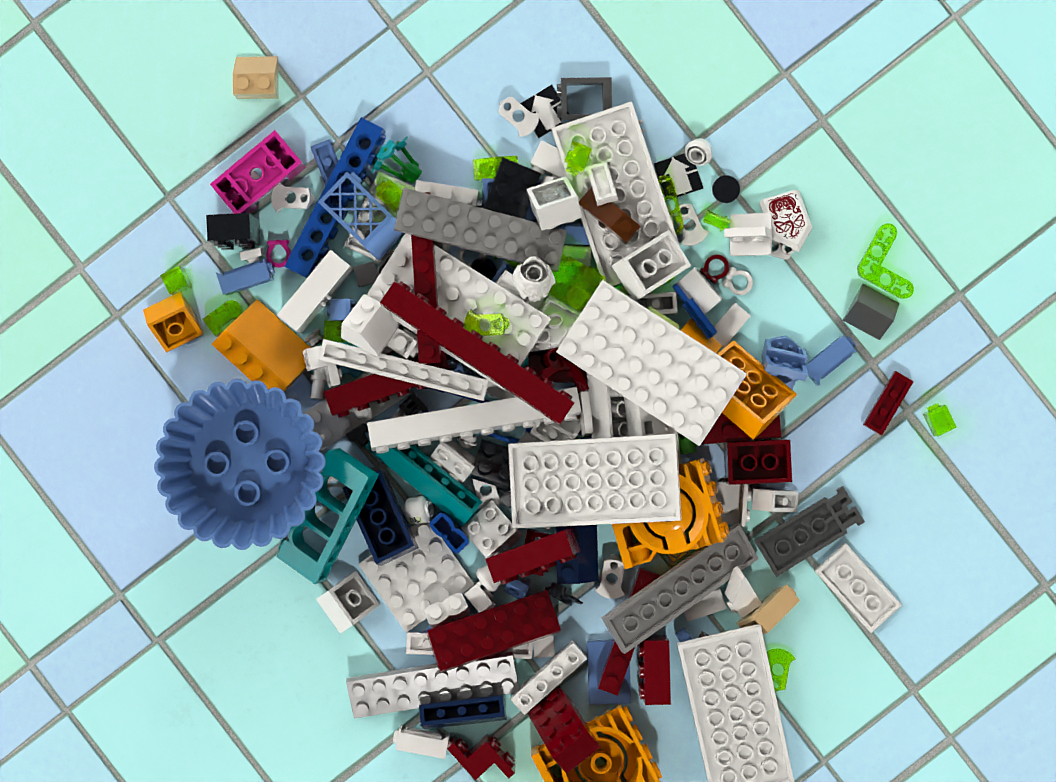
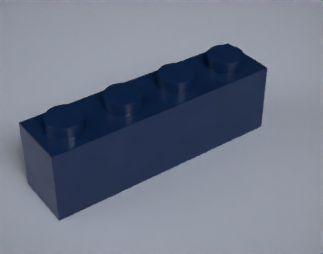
M503 695L419 705L420 723L423 729L507 720L505 698Z

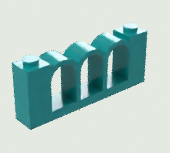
M341 448L329 450L324 454L326 462L322 469L323 472L320 473L323 477V486L319 491L314 492L317 498L316 503L319 501L340 515L334 530L319 520L314 506L312 509L305 511V520L302 524L290 528L289 538L284 539L280 543L279 552L276 556L313 584L326 581L379 474ZM330 476L353 490L346 505L329 492L327 483ZM305 526L328 541L322 554L305 542L303 538Z

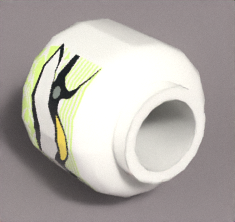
M425 496L409 497L402 506V511L410 524L427 523L434 515V505Z

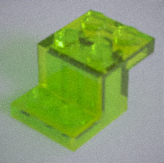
M562 254L558 272L552 271L556 283L552 285L548 295L582 312L601 281L605 280L606 277L576 259Z

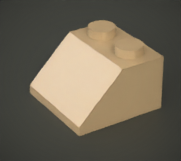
M278 56L236 57L233 69V95L237 99H279Z

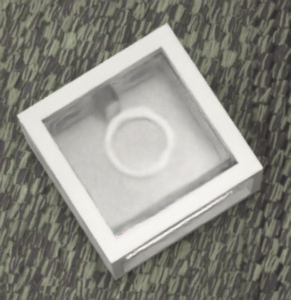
M567 176L527 189L532 211L541 230L552 229L558 225L571 223L576 219L582 218L577 195Z

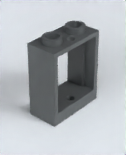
M612 77L561 78V84H557V97H561V105H557V118H561V123H568L592 115L567 114V86L602 85L603 111L612 108Z

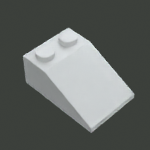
M670 230L613 264L612 268L630 297L636 301L689 268L691 264Z

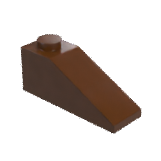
M592 187L579 201V205L625 245L641 227L612 202L597 206Z

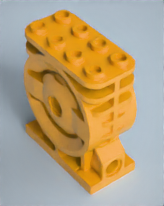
M699 458L679 464L680 488L688 493L696 508L695 523L689 531L690 541H687L685 530L692 522L693 506L690 499L681 491V521L647 522L651 530L666 538L667 543L649 532L644 522L612 524L625 569L652 561L657 552L676 554L725 542L727 534H730L727 522L722 520L721 514L724 511L721 502H717L715 496L718 490L715 481H711L709 473H712L709 461ZM631 530H632L633 534L635 535V537L638 539V541H639L638 543H633L634 540H633V536H632Z
M619 704L616 708L609 709L605 714L596 716L595 719L586 722L601 746L578 765L580 774L588 782H622L619 776L624 768L623 752L614 740L607 737H599L597 734L599 731L602 734L615 737L624 746L628 762L623 775L627 782H660V778H662L661 772L656 762L651 763L650 760L653 757L647 744L640 742L643 740L642 735L636 724L632 726L631 721L633 719L627 706L622 707ZM538 744L531 748V757L544 782H584L576 773L575 768L567 774L561 768L562 778L555 777L551 766L557 763L552 758L545 744L540 746ZM598 757H604L606 763L598 766L595 760Z

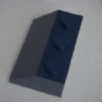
M597 525L556 526V533L573 528L581 552L576 553L577 558L562 564L559 560L556 561L557 584H580L599 581Z

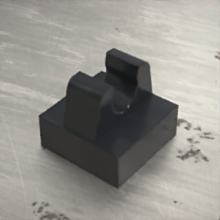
M415 393L398 406L406 416L421 414L428 409Z
M363 423L348 432L346 436L349 441L356 439L361 447L368 444L369 440L365 435L368 432V426L366 423Z

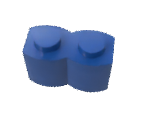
M441 511L429 522L433 532L439 537L444 538L446 545L453 552L459 553L470 543L466 533L461 528L456 527L454 520L445 512Z

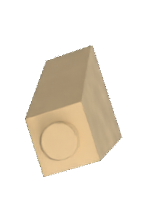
M788 585L781 586L761 601V606L741 618L736 624L740 628L759 624L761 625L762 633L766 634L800 600L791 587H788Z

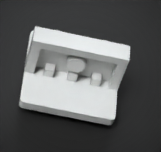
M731 214L730 228H724V237L730 239V255H771L772 214Z
M453 440L440 443L430 456L432 461L460 484L466 480L475 468L474 462L476 458Z

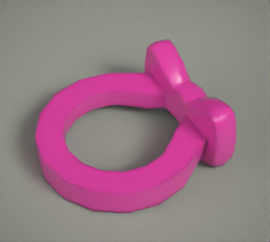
M289 240L267 241V245H269L266 253L267 261L271 262L274 267L281 268L285 266L291 254V250L287 246ZM275 245H282L287 253V257L282 263H275L271 258V252Z

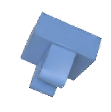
M527 578L524 583L518 579L509 582L503 591L518 600L522 599L530 588V579Z

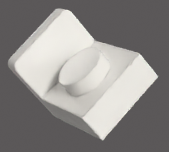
M397 328L387 346L406 359L414 358L418 353V340Z

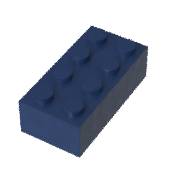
M378 470L376 473L379 476L356 520L376 565L383 566L419 547L386 473ZM345 486L342 489L347 500H349L353 490Z

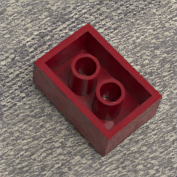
M790 440L724 443L726 484L792 482Z
M651 635L637 645V652L642 662H638V675L642 678V683H638V693L645 705H671L669 639L666 635Z

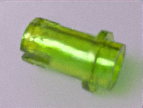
M708 210L703 222L719 228L721 232L722 230L724 231V228H728L731 220L727 219L728 216H720Z

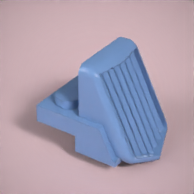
M788 336L765 339L761 355L765 371L770 375L778 377L792 390L796 381H806L808 376L805 366L808 359L806 350L800 348Z

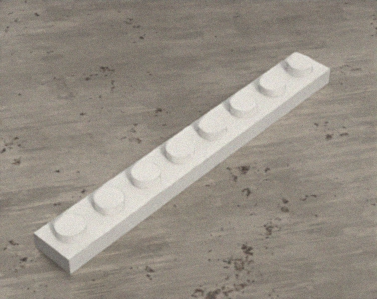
M323 339L318 358L321 361L484 401L489 382L486 379L426 364H419L418 362L382 353L377 357L361 348Z

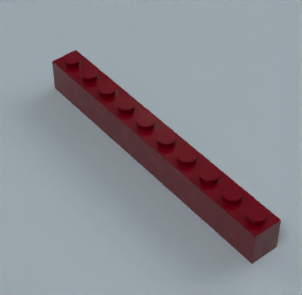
M395 281L380 301L381 306L556 424L560 425L575 403L571 400L573 397L563 390L558 392L553 388L555 385L546 378L543 380L535 376L537 372L528 366L523 368L517 364L519 360L508 354L505 356L500 353L501 348L492 342L487 344L481 340L483 338L481 334L475 330L469 332L463 328L465 326L463 322L455 317L451 320L445 316L447 312L437 305L435 308L428 304L429 300L419 293L417 296L411 293V287L402 281L399 284Z

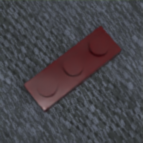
M894 371L864 421L863 426L882 436L914 381Z

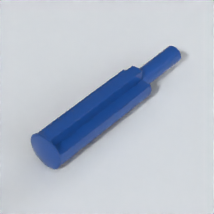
M677 283L674 284L672 288L684 302L682 305L705 337L707 339L712 338L717 333L716 329L693 298L689 299Z

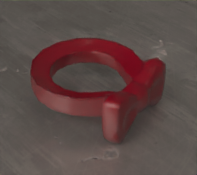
M712 255L707 258L704 268H701L699 271L715 285L718 279H722L727 275L729 263L722 255ZM714 259L721 260L725 266L723 273L711 276L708 273L710 261Z

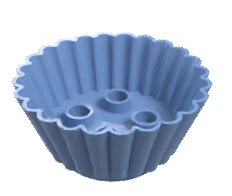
M233 379L227 386L222 382H214L208 387L207 392L204 390L194 391L189 398V403L184 402L177 405L174 411L175 418H171L164 423L163 433L165 437L158 440L156 444V451L160 457L154 464V470L161 477L158 481L157 489L162 496L167 497L165 507L169 513L178 515L177 520L181 528L185 530L193 529L194 535L198 540L209 541L212 539L214 545L219 548H227L232 544L238 550H246L252 543L259 547H265L271 542L272 537L282 539L289 534L290 526L295 527L303 523L305 511L312 509L316 505L317 498L314 492L319 491L323 486V477L319 472L324 468L326 461L323 454L319 452L322 446V439L318 433L313 432L314 421L309 415L301 414L302 407L297 400L286 399L284 391L280 388L267 389V386L261 381H252L247 385L242 379Z

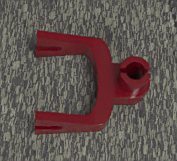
M551 348L541 356V364L547 368L539 373L538 377L540 380L544 378L548 380L553 373L568 370L572 373L578 393L589 389L579 367L571 361L565 362L563 356L556 352L557 348Z

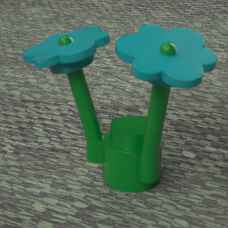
M408 136L401 141H397V144L389 140L386 145H383L377 154L376 161L373 162L374 165L370 173L372 174L374 170L379 171L381 168L399 177L404 182L408 180L413 184L422 174V170L418 168L419 164L404 147L407 145L405 140L408 139ZM395 149L397 152L401 149L410 163L407 162L405 164L394 154ZM391 157L402 167L400 170L402 174L382 164L383 161Z

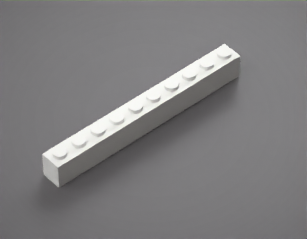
M577 387L557 390L558 392L562 390L573 397L571 400L575 402L564 418L565 421L577 419V416H580L581 413ZM518 397L368 422L367 426L371 450L376 451V453H385L389 451V448L397 447L398 450L410 448L412 444L426 446L435 440L443 443L452 441V437L460 436L461 439L473 437V434L476 433L490 435L494 433V430L502 429L503 432L514 430L516 426L523 425V428H530L536 426L535 423L544 422L545 425L555 422Z

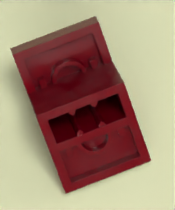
M486 734L470 750L467 749L469 746L461 737L458 739L454 735L448 742L447 750L475 780L494 763L508 779L515 774V758L508 751L505 753L500 748L501 743L495 736L490 737Z

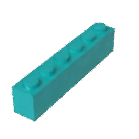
M370 441L365 446L366 449L462 527L482 504L478 497L413 444L410 445V448L398 450L397 447L389 448V451L385 453L372 451Z

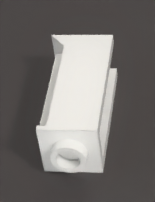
M403 725L400 726L399 731L395 730L393 743H396L395 750L445 759L450 732L442 736V733L411 727L402 729Z

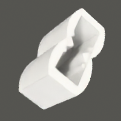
M462 593L450 595L443 602L431 604L424 610L431 628L468 617L471 614Z

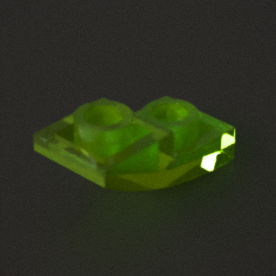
M500 156L473 159L474 180L482 181L483 178H494L503 157L515 163H518V157Z

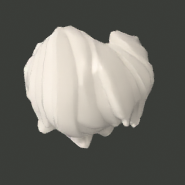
M537 256L527 258L523 264L516 267L512 275L513 282L523 299L528 297L533 302L540 301L542 297L545 298L552 285L556 283L549 265L545 264Z

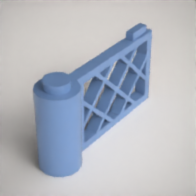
M346 172L318 203L379 261L405 233L394 231L396 218L360 185L362 180L354 172L351 174ZM347 178L354 184V193H341V184ZM339 187V193H333ZM356 187H357L362 193H356ZM365 195L369 199V208H357L356 196ZM329 196H339V208H330L324 202ZM341 196H354V208H342ZM371 201H372L378 208H371ZM354 210L355 223H345L342 220V211ZM357 210H369V223H357ZM372 210H381L386 215L385 219L382 222L372 223ZM348 225H355V232ZM357 225H370V234L364 240L357 234ZM372 225H378V226L372 231Z

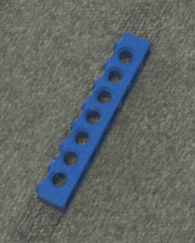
M362 117L360 118L319 200L346 172L349 174L354 172L362 180L360 184L365 181L367 176L365 171L368 165H372L377 156L375 152L378 146L381 147L386 139V135H384L385 130L382 127ZM369 139L371 145L367 149H362L361 142ZM354 158H360V166L356 168L352 167V160ZM352 182L348 186H342L341 184V193H354V184ZM339 187L333 193H339ZM329 196L324 202L330 208H339V204L334 205L332 203L333 196ZM342 196V208H347L349 202L354 201V196ZM318 201L284 266L305 278H308L317 267L321 257L324 258L329 250L327 245L330 239L334 240L339 230L337 228L339 222L333 216L330 223H323V216L329 212ZM342 211L343 221L346 218L348 211ZM316 232H322L323 234L320 242H314L313 240ZM312 250L313 258L305 261L304 253Z

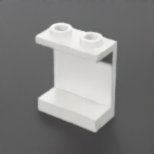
M715 482L718 490L715 496L717 502H721L724 511L721 514L723 522H727L729 525L737 523L745 527L746 522H749L750 519L747 501H751L752 493L751 489H748V484L728 485L726 482ZM694 505L693 522L695 523V519H696V508H695V505Z

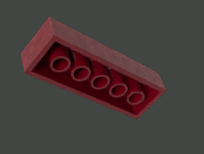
M548 590L429 629L426 634L439 673H443L557 634L561 631Z

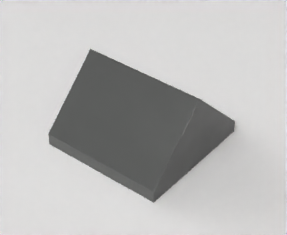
M862 284L843 321L880 340L893 323L900 303Z

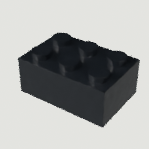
M250 213L206 215L207 241L213 243L214 246H218L221 250H234V246L242 247V249H255V245H260V221Z

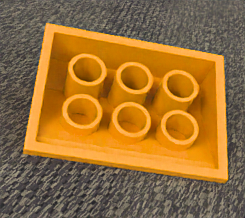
M258 299L212 343L222 355L251 381H261L267 386V389L277 387L285 393L307 369L302 351L310 348L309 345Z
M733 340L717 354L747 373L722 413L749 437L755 439L797 396V393L778 377L768 374L758 360Z

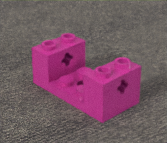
M274 130L210 183V185L234 214H251L258 208L255 204L286 177L291 181L306 166ZM255 168L262 170V176L257 180L251 177V172Z

